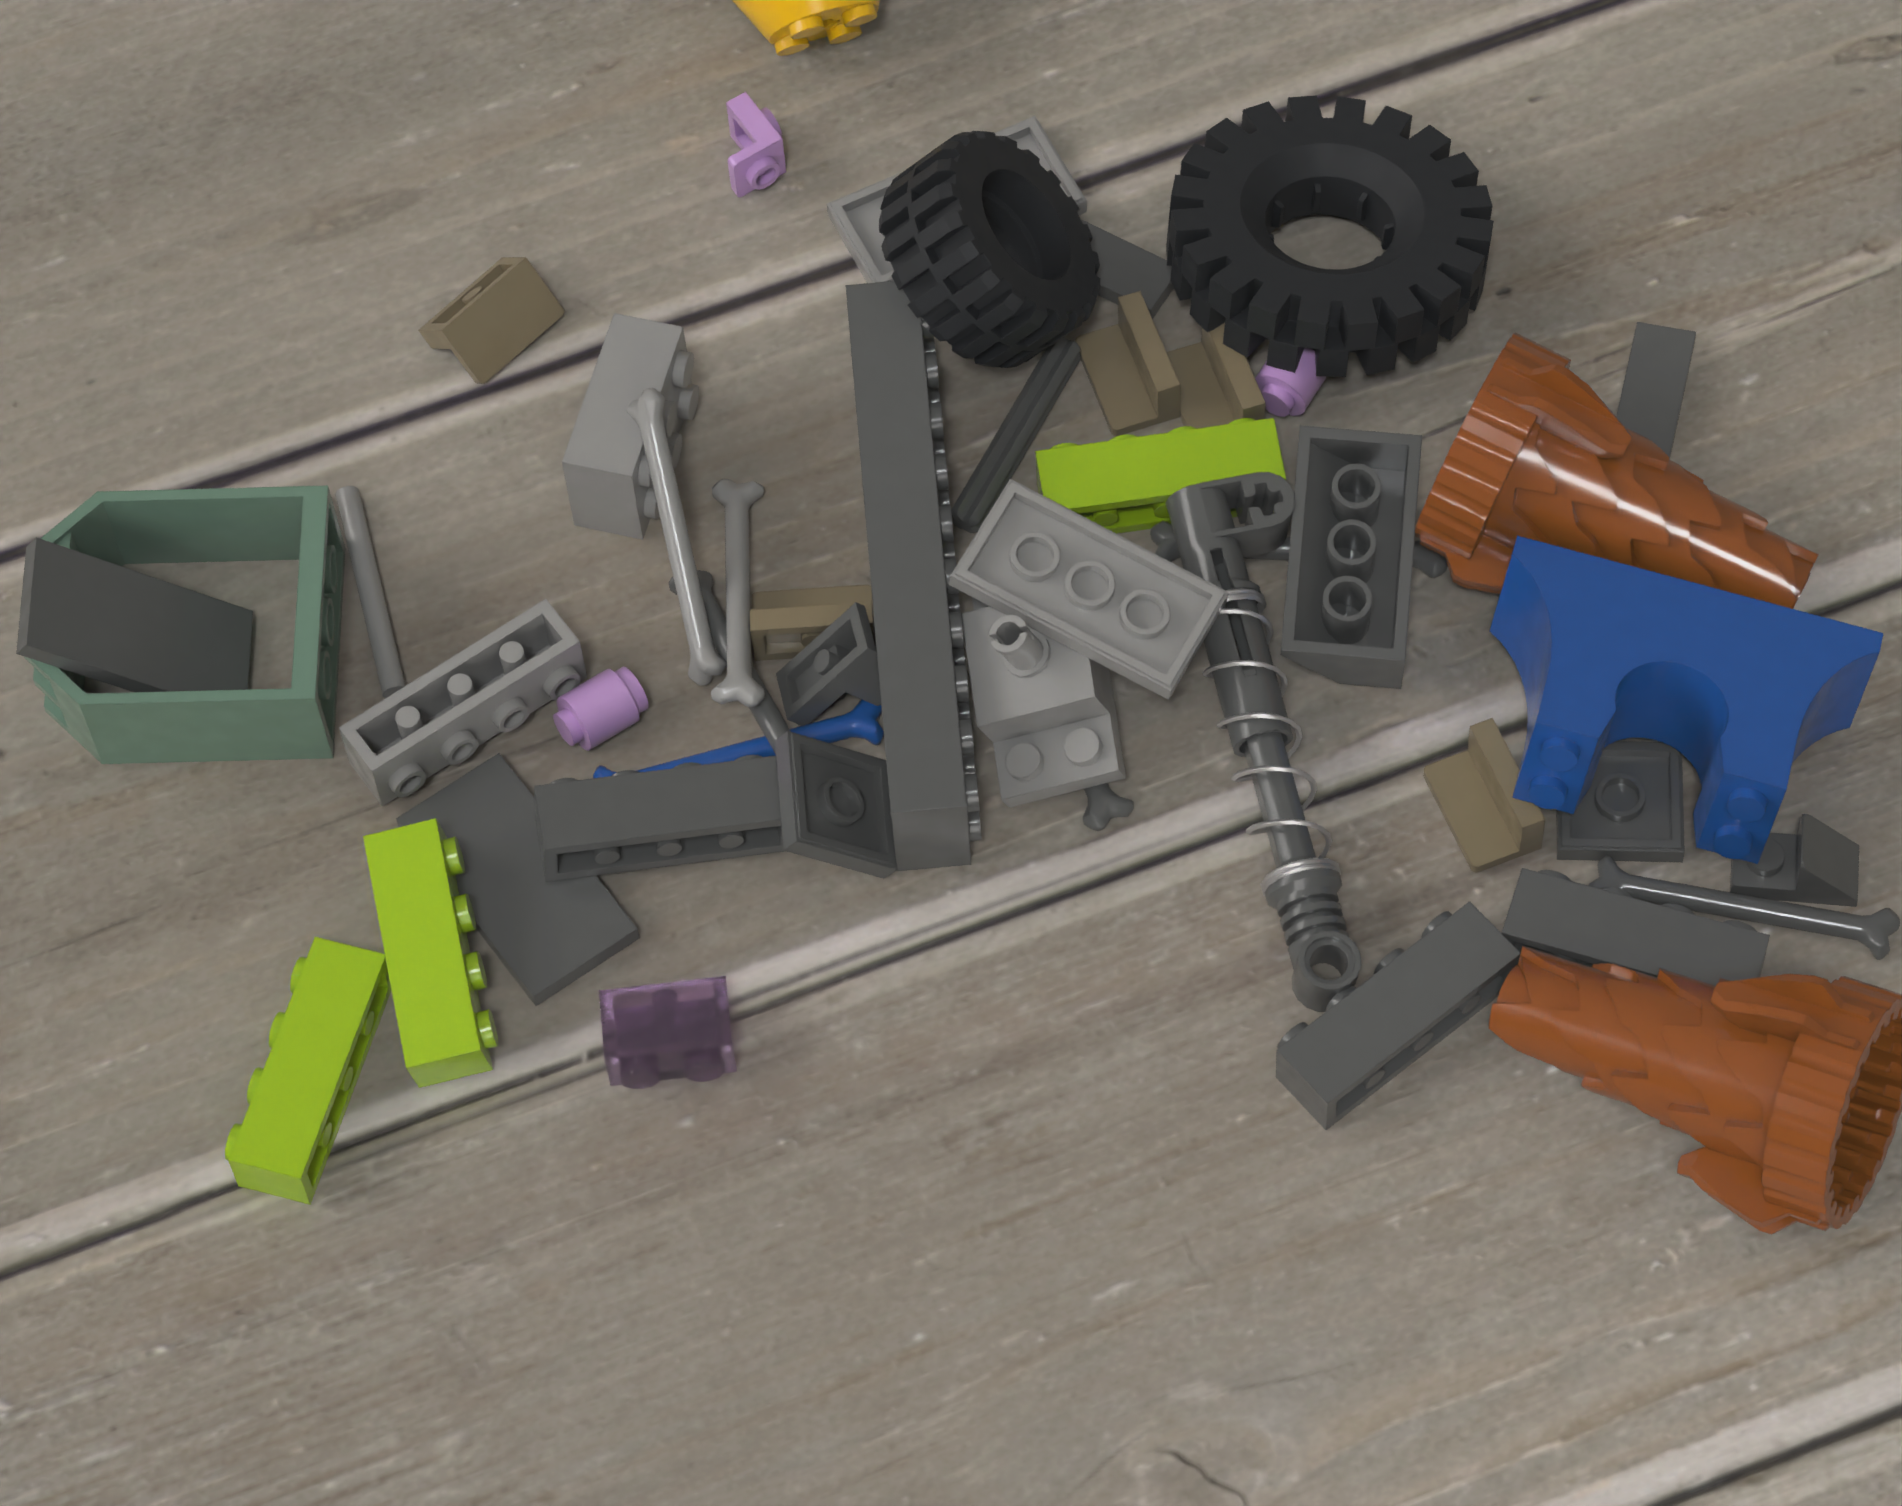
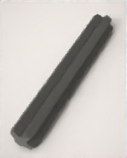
M1063 337L1048 347L1043 353L951 509L952 523L957 528L964 529L969 533L978 532L1081 359L1079 353L1080 346L1075 341Z

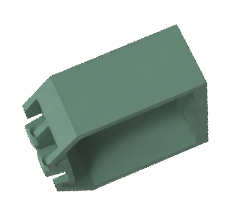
M328 485L97 491L40 538L119 566L124 564L299 560L291 688L85 693V676L24 656L34 666L33 681L35 686L45 694L44 708L46 713L101 764L333 758L346 548Z

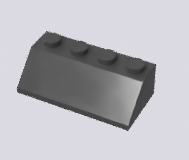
M1300 425L1294 489L1295 507L1292 512L1280 655L1339 684L1401 689L1406 658L1422 435Z

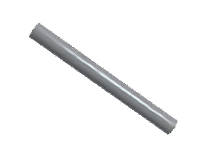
M345 486L338 489L335 496L382 695L384 698H387L406 685L359 489L355 486Z

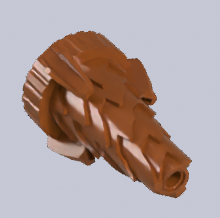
M1517 333L1510 337L1464 419L1435 479L1415 527V537L1420 539V545L1446 558L1454 583L1464 588L1500 594L1516 537L1521 536L1791 609L1794 608L1819 554L1766 529L1768 525L1767 519L1708 490L1707 486L1703 484V479L1669 460L1668 455L1653 441L1626 428L1593 389L1569 370L1571 359Z
M1522 946L1518 965L1509 972L1501 987L1497 1002L1492 1004L1489 1029L1517 1051L1551 1064L1565 1073L1583 1078L1581 1086L1586 1090L1635 1106L1643 1113L1660 1120V1124L1690 1135L1703 1144L1705 1147L1681 1156L1678 1162L1677 1173L1692 1179L1710 1197L1759 1231L1768 1234H1774L1797 1222L1824 1231L1830 1227L1839 1229L1842 1224L1846 1225L1851 1220L1853 1214L1859 1210L1864 1198L1874 1184L1875 1178L1885 1160L1902 1112V994L1846 976H1841L1839 980L1835 979L1832 983L1828 979L1818 976L1782 974L1735 981L1720 978L1715 986L1659 968L1656 978L1611 963L1593 964L1589 967Z

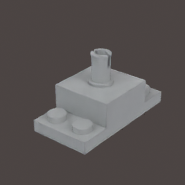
M972 597L974 610L961 613L977 727L993 742L1001 800L1010 808L1125 779L1126 773L1109 668L1030 628L1019 616L1013 614L1006 615Z

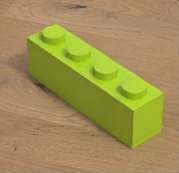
M1241 418L1229 424L1204 428L1183 426L1175 428L1168 433L1139 437L1125 434L1116 436L1109 441L1081 445L1061 443L1050 449L1035 451L1038 493L1116 534L1151 529L1161 521L1171 523L1166 501L1169 496L1186 486L1256 472H1270L1286 480L1274 418L1261 420ZM1230 509L1232 518L1237 517L1236 509Z
M436 818L363 836L406 1069L419 1088L493 1070L489 1048L499 1045L498 1035L490 1009L481 1010L478 990L487 988V979L480 953L478 951L470 953L466 932L476 930V922L468 894L459 895L455 875L465 873V866L457 837L447 838Z
M314 937L307 958L299 957L293 968L290 981L292 997L286 1012H278L272 1022L269 1033V1047L271 1051L264 1068L257 1067L251 1076L247 1090V1102L250 1105L243 1123H235L231 1128L225 1147V1159L229 1161L239 1187L311 1205L392 991L385 954L319 937Z

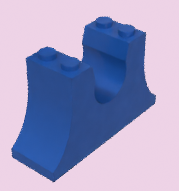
M1517 536L1490 627V632L1505 647L1517 667L1527 702V736L1512 798L1533 803L1544 809H1556L1574 814L1592 784L1603 748L1613 742L1626 738L1657 740L1682 753L1692 763L1698 773L1701 792L1693 811L1696 848L1718 853L1725 858L1740 859L1758 864L1786 793L1792 763L1816 741L1836 731L1850 728L1880 653L1883 633Z

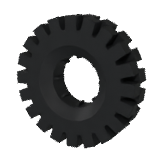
M1317 95L1288 97L1285 122L1269 101L1243 109L1241 127L1225 118L1207 130L1205 146L1194 143L1181 161L1180 175L1175 174L1171 193L1166 243L1167 266H1172L1170 281L1180 301L1191 299L1190 315L1207 333L1225 323L1223 344L1245 357H1248L1265 339H1268L1269 346L1266 365L1295 373L1304 348L1315 351L1316 376L1346 377L1350 352L1356 353L1366 375L1395 370L1398 349L1414 363L1436 352L1439 335L1450 341L1467 324L1469 309L1476 310L1483 292L1494 222L1490 220L1492 202L1487 185L1477 186L1479 170L1465 152L1449 157L1451 139L1431 125H1428L1409 138L1412 115L1389 106L1384 107L1373 125L1363 123L1366 100L1337 96L1333 118L1322 117ZM1313 214L1335 215L1356 221L1370 229L1380 238L1382 249L1386 251L1381 256H1377L1373 261L1362 266L1349 269H1323L1303 264L1286 255L1274 244V235L1270 233L1275 228H1279L1283 223L1297 217Z

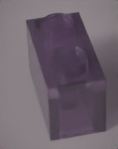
M726 976L599 990L604 1060L610 1086L623 1085L631 1089H644L656 1085L661 1080L687 1078L691 1081L706 1082L719 1078L723 1073L737 1072L731 1004Z

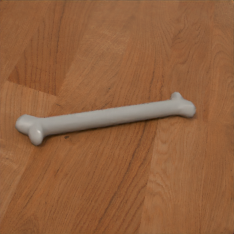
M647 388L642 392L639 400H633L630 403L627 413L636 421L641 431L690 649L688 676L697 685L703 686L709 684L714 675L722 674L727 662L716 652L713 645L664 428L663 410L665 397L656 388Z
M721 479L712 487V495L725 509L727 676L724 681L712 689L711 698L719 704L739 701L747 707H755L765 698L764 688L752 678L749 611V508L764 495V487L755 481L736 484L730 479Z

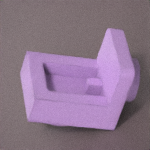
M746 92L726 102L730 136L741 149L728 158L731 189L737 197H743L755 189H764L775 182L780 175L786 173L780 126L772 112L766 107L760 110Z

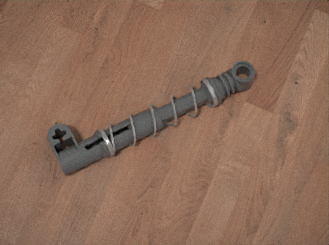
M1256 472L1186 486L1169 496L1166 506L1183 568L1229 592L1225 606L1204 639L1210 666L1204 670L1203 675L1214 678L1224 714V719L1219 721L1217 727L1228 729L1234 754L1247 758L1249 768L1236 772L1231 778L1235 782L1253 780L1264 821L1251 825L1247 828L1246 833L1256 835L1267 832L1276 869L1267 874L1260 885L1267 904L1277 909L1278 915L1281 917L1280 923L1282 930L1285 932L1284 937L1286 945L1289 946L1288 952L1294 970L1292 974V990L1297 1000L1306 1008L1317 1012H1326L1328 1003L1337 993L1347 990L1353 985L1355 986L1361 968V953L1355 942L1349 938L1348 932H1346L1347 928L1342 917V909L1340 903H1338L1337 892L1342 886L1339 864L1329 858H1324L1332 843L1331 835L1322 826L1305 820L1303 811L1314 799L1317 786L1315 779L1308 773L1290 766L1289 758L1299 747L1302 732L1300 726L1287 716L1282 698L1288 685L1287 678L1279 668L1273 666L1268 648L1273 634L1272 624L1261 615L1266 607L1264 596L1261 594L1259 585L1249 580L1244 562V557L1271 552L1278 549L1285 542L1291 525L1292 512L1295 507V493L1290 484L1281 476L1270 472ZM1230 509H1236L1239 524L1245 523V526H1234ZM1261 621H1262V622L1265 624V626H1266V630H1267V636H1266V637H1265V633H1264V630H1263V626H1262ZM1276 674L1280 676L1282 683L1281 689L1279 687ZM1292 726L1295 729L1296 740L1294 746L1287 753L1285 746L1293 739ZM1293 773L1303 776L1310 783L1311 792L1309 798L1302 806ZM1307 826L1318 829L1325 837V848L1318 857L1315 856ZM1319 963H1327L1334 966L1341 974V977L1335 980H1326L1317 976L1311 967Z

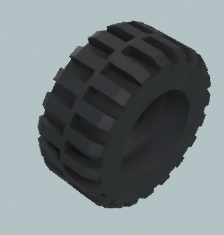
M986 131L961 132L952 136L892 180L891 186L886 189L882 201L879 233L885 236L881 247L885 261L891 262L894 272L891 276L898 290L903 289L910 300L908 306L917 318L922 317L930 326L928 331L940 342L947 341L951 344L952 351L962 358H974L975 364L986 367L1012 368L1029 361L1080 327L1090 317L1100 290L1101 278L1097 276L1100 264L1098 253L1092 251L1090 243L1093 237L1088 224L1082 223L1077 213L1080 210L1073 197H1068L1060 187L1061 181L1052 170L1046 171L1039 164L1040 158L1029 149L1021 150L1017 147L1016 141L1006 136H995L994 132Z

